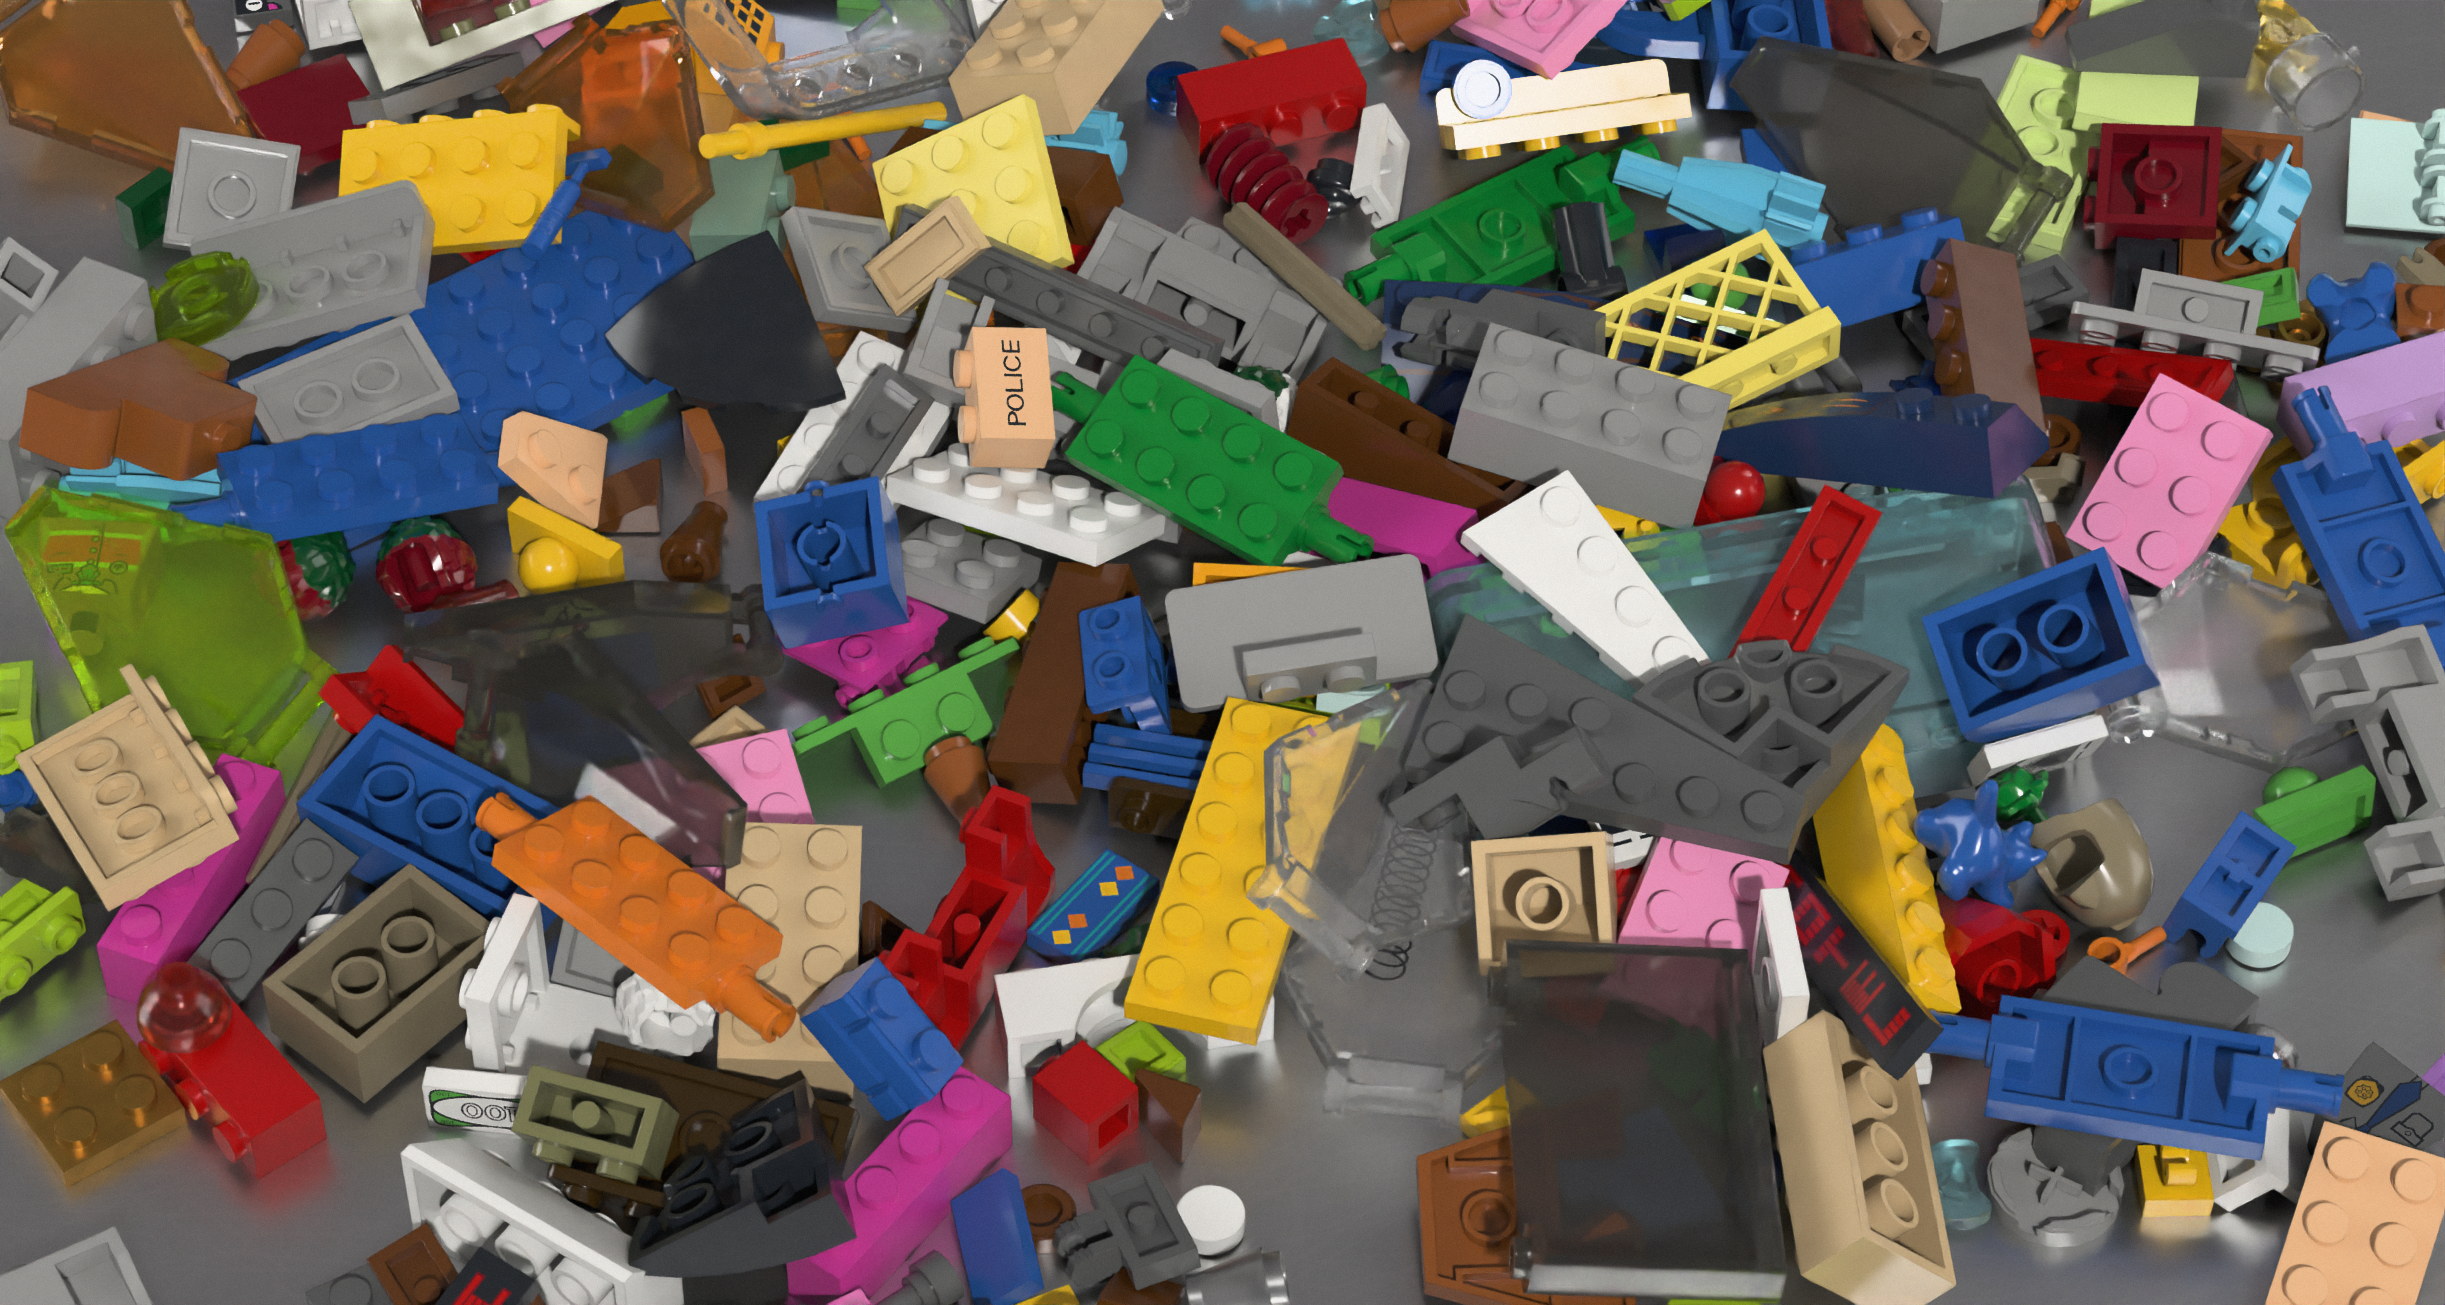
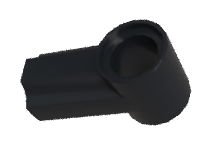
M1587 201L1554 209L1550 216L1561 271L1557 278V291L1613 301L1627 295L1628 288L1623 269L1620 265L1615 266L1604 203Z

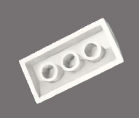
M460 1138L412 1143L400 1153L413 1230L427 1222L446 1254L466 1265L481 1246L533 1278L541 1290L539 1294L546 1305H685L682 1278L644 1276L646 1271L629 1266V1248L632 1237L623 1233L612 1219L597 1212L590 1214L569 1202L562 1192L552 1184L545 1181L535 1182L517 1172L498 1153L488 1149L481 1151Z

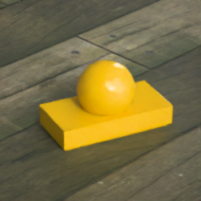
M519 496L509 506L507 516L512 552L520 555L517 573L523 586L533 595L543 598H556L570 591L576 583L614 602L626 589L621 544L526 497Z

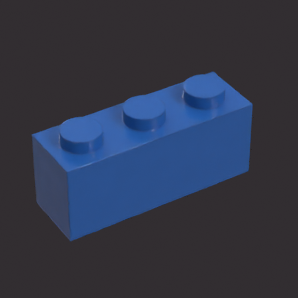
M1936 207L1915 209L1900 215L1902 224L1882 230L1880 223L1867 224L1847 230L1845 232L1847 240L1827 246L1826 240H1814L1795 245L1790 248L1792 257L1786 259L1819 306L1824 308L1829 305L1841 322L1842 328L1927 302L1926 295L1922 294L1920 287L1923 270L1931 259L1935 260L1949 238L1965 241L1960 217L1938 214ZM1778 278L1777 284L1783 286V284ZM1781 301L1786 324L1805 317L1796 304Z

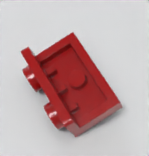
M397 645L384 646L364 672L332 674L318 692V695L334 710L332 715L335 721L343 729L356 736L377 714L459 756L478 731L477 724Z

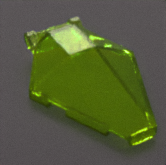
M46 484L40 486L30 496L4 528V533L23 569L22 573L61 652L67 658L81 686L80 690L92 714L131 693L119 671L120 668L131 663L142 680L151 675L156 678L171 707L177 710L192 739L199 743L202 750L226 752L231 756L276 769L277 766L273 761L325 702L318 695V692L332 674H340L335 668L310 650L278 544L271 534L224 524L223 528L188 520L182 513L92 493L91 497L50 488ZM305 673L311 679L254 744L250 743L248 740L258 734L297 689L303 674Z

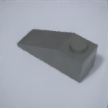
M2145 0L2068 26L2065 32V40L2074 70L2077 72L2246 78L2261 20L2254 0Z

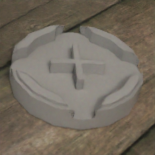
M2030 1126L2008 1135L1998 1145L1997 1153L1990 1159L1985 1178L1988 1205L2002 1226L2025 1241L2047 1247L2079 1246L2100 1237L2116 1220L2124 1190L2120 1166H2117L2109 1174L2108 1183L2092 1197L2082 1190L2083 1185L2063 1177L2064 1169L2058 1165L2054 1172L2036 1158L2032 1149L2035 1126Z

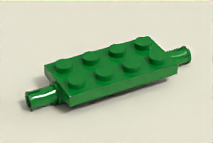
M1645 135L1637 136L1634 140L1605 154L1595 151L1581 158L1565 144L1372 234L1370 253L1377 260L1345 273L1344 285L1346 291L1366 307L1371 302L1384 297L1385 280L1520 286L1560 267L1550 216L1554 209L1587 201L1604 203L1611 242L1634 232L1635 213L1621 200L1618 192L1620 185L1613 183V177L1623 149L1660 161L1659 152L1653 142L1648 143V137Z
M1137 354L1133 356L1107 394H1103L1075 379L1068 372H1062L1055 379L1057 383L1065 387L1064 390L1051 385L1053 411H1058L1084 425L1065 452L1070 464L1254 565L1280 567L1288 555L1298 551L1307 553L1311 550L1338 564L1359 561L1356 559L1357 555L1369 560L1374 550V538L1368 534H1362L1331 517L1330 509L1327 508L1330 494L1344 475L1339 462Z

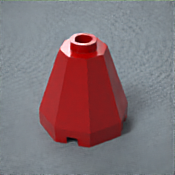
M1935 889L1940 915L1945 925L1943 931L1944 943L1955 969V981L1962 1008L1955 1015L1991 1020L1992 1014L1998 1015L2001 994L2030 999L2038 989L2045 988L2049 990L2057 979L2053 934L2038 922L2003 906L1968 897L1954 901L1944 891Z

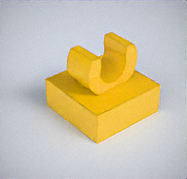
M2137 1145L2134 1167L2142 1217L2211 1216L2214 1195L2206 1152L2164 1145Z

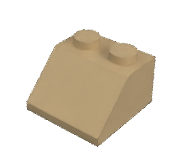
M1602 831L1471 841L1480 976L1616 967L1618 901L1613 835Z

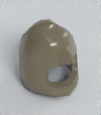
M2117 798L2099 801L2076 812L2059 814L2035 824L2030 839L2031 846L2046 850L2047 856L2042 862L2033 866L2054 902L2072 919L2097 930L2110 927L2119 931L2130 926L2143 913L2152 895L2155 881L2149 849L2136 822Z

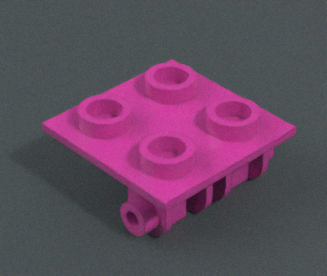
M906 595L909 623L789 649L784 648L778 635L769 644L770 647L837 680L839 689L835 692V697L839 704L849 711L847 707L849 704L873 691L882 689L881 684L885 686L892 685L897 680V674H904L919 655L930 651L935 645L934 638L938 635V628L948 620V614Z

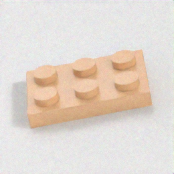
M2324 1120L2265 1305H2416L2445 1213V1158Z

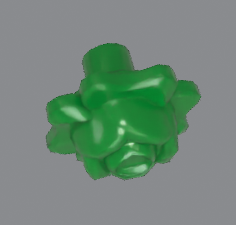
M2015 766L1993 779L1999 787L1996 811L1998 823L2004 821H2030L2035 826V824L2049 819V816L2039 805L2043 798V790L2049 784L2047 780L2049 774L2045 769L2031 774L2026 769Z

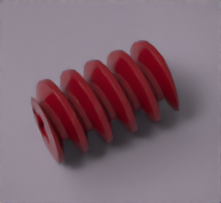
M1251 122L1238 124L1224 133L1209 152L1205 164V174L1210 185L1219 191L1223 199L1232 207L1237 202H1246L1296 247L1314 237L1324 226L1327 219L1329 204L1324 195L1318 194L1314 185L1304 179L1301 171L1296 166L1290 165L1288 157L1283 152L1277 151L1274 142L1270 138L1264 137L1258 125Z

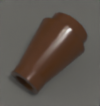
M711 501L697 503L693 507L691 514L662 544L660 549L662 571L673 584L685 589H697L712 581L718 575L721 566L724 530L728 523V515L723 507Z

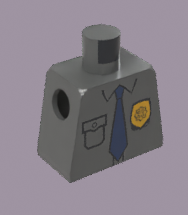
M2373 1041L2365 1048L2344 1075V1083L2341 1086L2343 1087V1095L2338 1119L2315 1114L2307 1143L2308 1151L2313 1156L2325 1120L2445 1158V1096ZM2310 1164L2305 1168V1178L2307 1176Z

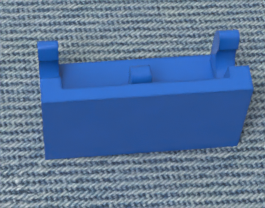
M2241 810L2181 895L2163 924L2162 928L2166 932V939L2171 943H2175L2184 936L2188 928L2200 932L2206 940L2200 948V957L2211 958L2215 956L2227 937L2234 940L2297 846Z

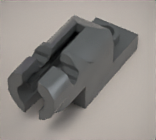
M1495 288L1477 304L1444 296H1435L1430 299L1415 297L1407 305L1401 320L1400 330L1418 334L1413 343L1406 342L1400 348L1402 358L1432 366L1446 363V369L1473 373L1490 322L1605 357L1606 313Z
M1575 725L1562 734L1526 747L1530 753L1527 756L1515 737L1499 735L1392 801L1388 806L1401 828L1418 829L1423 826L1426 833H1429L1457 818L1461 814L1457 804L1462 802L1485 839L1520 838L1568 809L1569 800L1564 795V782L1576 795L1587 797L1613 781V775L1599 749L1581 726L1577 728Z

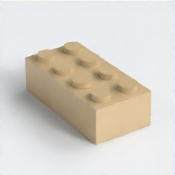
M1008 0L948 78L963 121L1025 94L1036 101L1044 136L1074 134L1165 9L1162 0Z
M728 821L725 893L783 935L779 957L761 966L755 974V980L784 1002L793 1005L796 1009V1018L790 1030L783 1037L779 1038L776 1036V1041L767 1043L762 1039L761 1035L730 1012L726 1011L719 1014L717 1072L784 1089L805 1078L813 1092L814 1098L823 1100H853L854 1083L801 1022L800 1016L832 980L858 967L862 826Z
M1822 1010L1763 1049L1768 1079L1766 1089L1772 1102L1777 1132L1776 1147L1781 1156L1786 1186L1785 1202L1791 1215L1796 1245L1795 1260L1800 1270V1275L1856 1305H1925L1957 1286L1915 1063L1897 1081L1880 1068L1846 1022Z

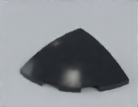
M769 230L732 244L686 269L632 308L605 334L606 343L615 357L639 380L649 385L656 379L677 389L684 403L703 409L726 412L727 406L732 402L762 403L767 408L768 413L782 414L823 407L846 399L844 387L816 321Z
M805 1078L777 1092L736 1118L731 1123L734 1134L714 1156L710 1158L706 1152L698 1155L692 1154L669 1177L663 1185L668 1199L666 1206L657 1218L654 1215L641 1217L636 1226L629 1248V1266L646 1271L644 1276L673 1278L725 1276L772 1268L814 1256L857 1238L853 1214L840 1168L813 1092Z

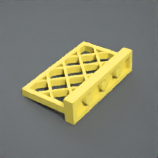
M1766 229L1593 310L1606 313L1605 337L1614 338L1608 358L1617 360L1623 341L1656 348L1649 369H1644L1730 394L1732 399L1728 411L1839 357L1841 322L1829 305L1824 308L1819 306ZM1759 253L1762 254L1772 268L1768 282L1734 275L1738 263ZM1778 278L1783 284V286L1777 284ZM1696 283L1721 287L1714 308L1682 301L1685 288ZM1729 290L1763 297L1757 317L1723 310ZM1772 299L1796 304L1805 316L1790 324L1766 320ZM1644 308L1667 313L1661 333L1628 326L1631 315ZM1676 315L1709 322L1703 343L1670 336ZM1718 325L1752 332L1748 344L1736 350L1712 345ZM1665 350L1698 358L1695 369L1682 376L1658 371Z

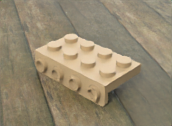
M131 663L119 669L131 692L130 694L14 756L26 779L108 912L127 901L141 897L150 888L187 868L199 865L208 856L239 840L228 817L230 813L238 810V807L219 774H215L199 743L193 741L177 710L171 707L156 678L151 675L142 680Z

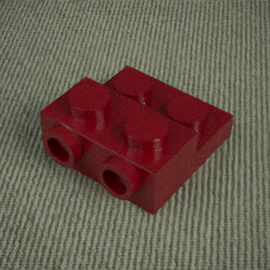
M2102 123L2100 146H2089L2087 182H2097L2096 196H2085L2083 231L2094 232L2095 249H2115L2117 236L2156 240V238L2216 240L2222 127Z

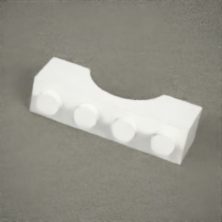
M1140 954L1106 959L1089 958L1079 963L1038 969L1022 968L1011 973L994 975L995 1016L1008 1078L1015 1079L1035 1076L1040 1066L1050 1057L1057 1054L1063 1055L1081 1040L1087 1043L1103 1027L1126 1019L1124 1018V1000ZM1272 995L1257 1042L1273 1040L1274 995ZM1192 1032L1207 1049L1245 1044Z

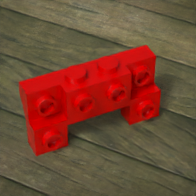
M994 784L980 807H970L963 819L959 832V842L965 845L966 866L948 895H945L940 900L933 920L925 933L921 934L905 928L892 951L884 950L878 957L890 973L904 985L908 994L938 1030L947 1036L951 1045L958 1053L995 992L994 975L1007 972L1027 938L1026 931L1039 918L1056 889L1055 868L1040 849L1033 832L1031 797Z

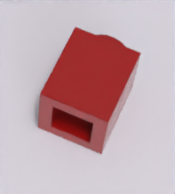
M1083 1040L1063 1055L1057 1054L1047 1059L1040 1066L1036 1075L1032 1077L1033 1118L1089 1166L1139 1128L1138 1086Z

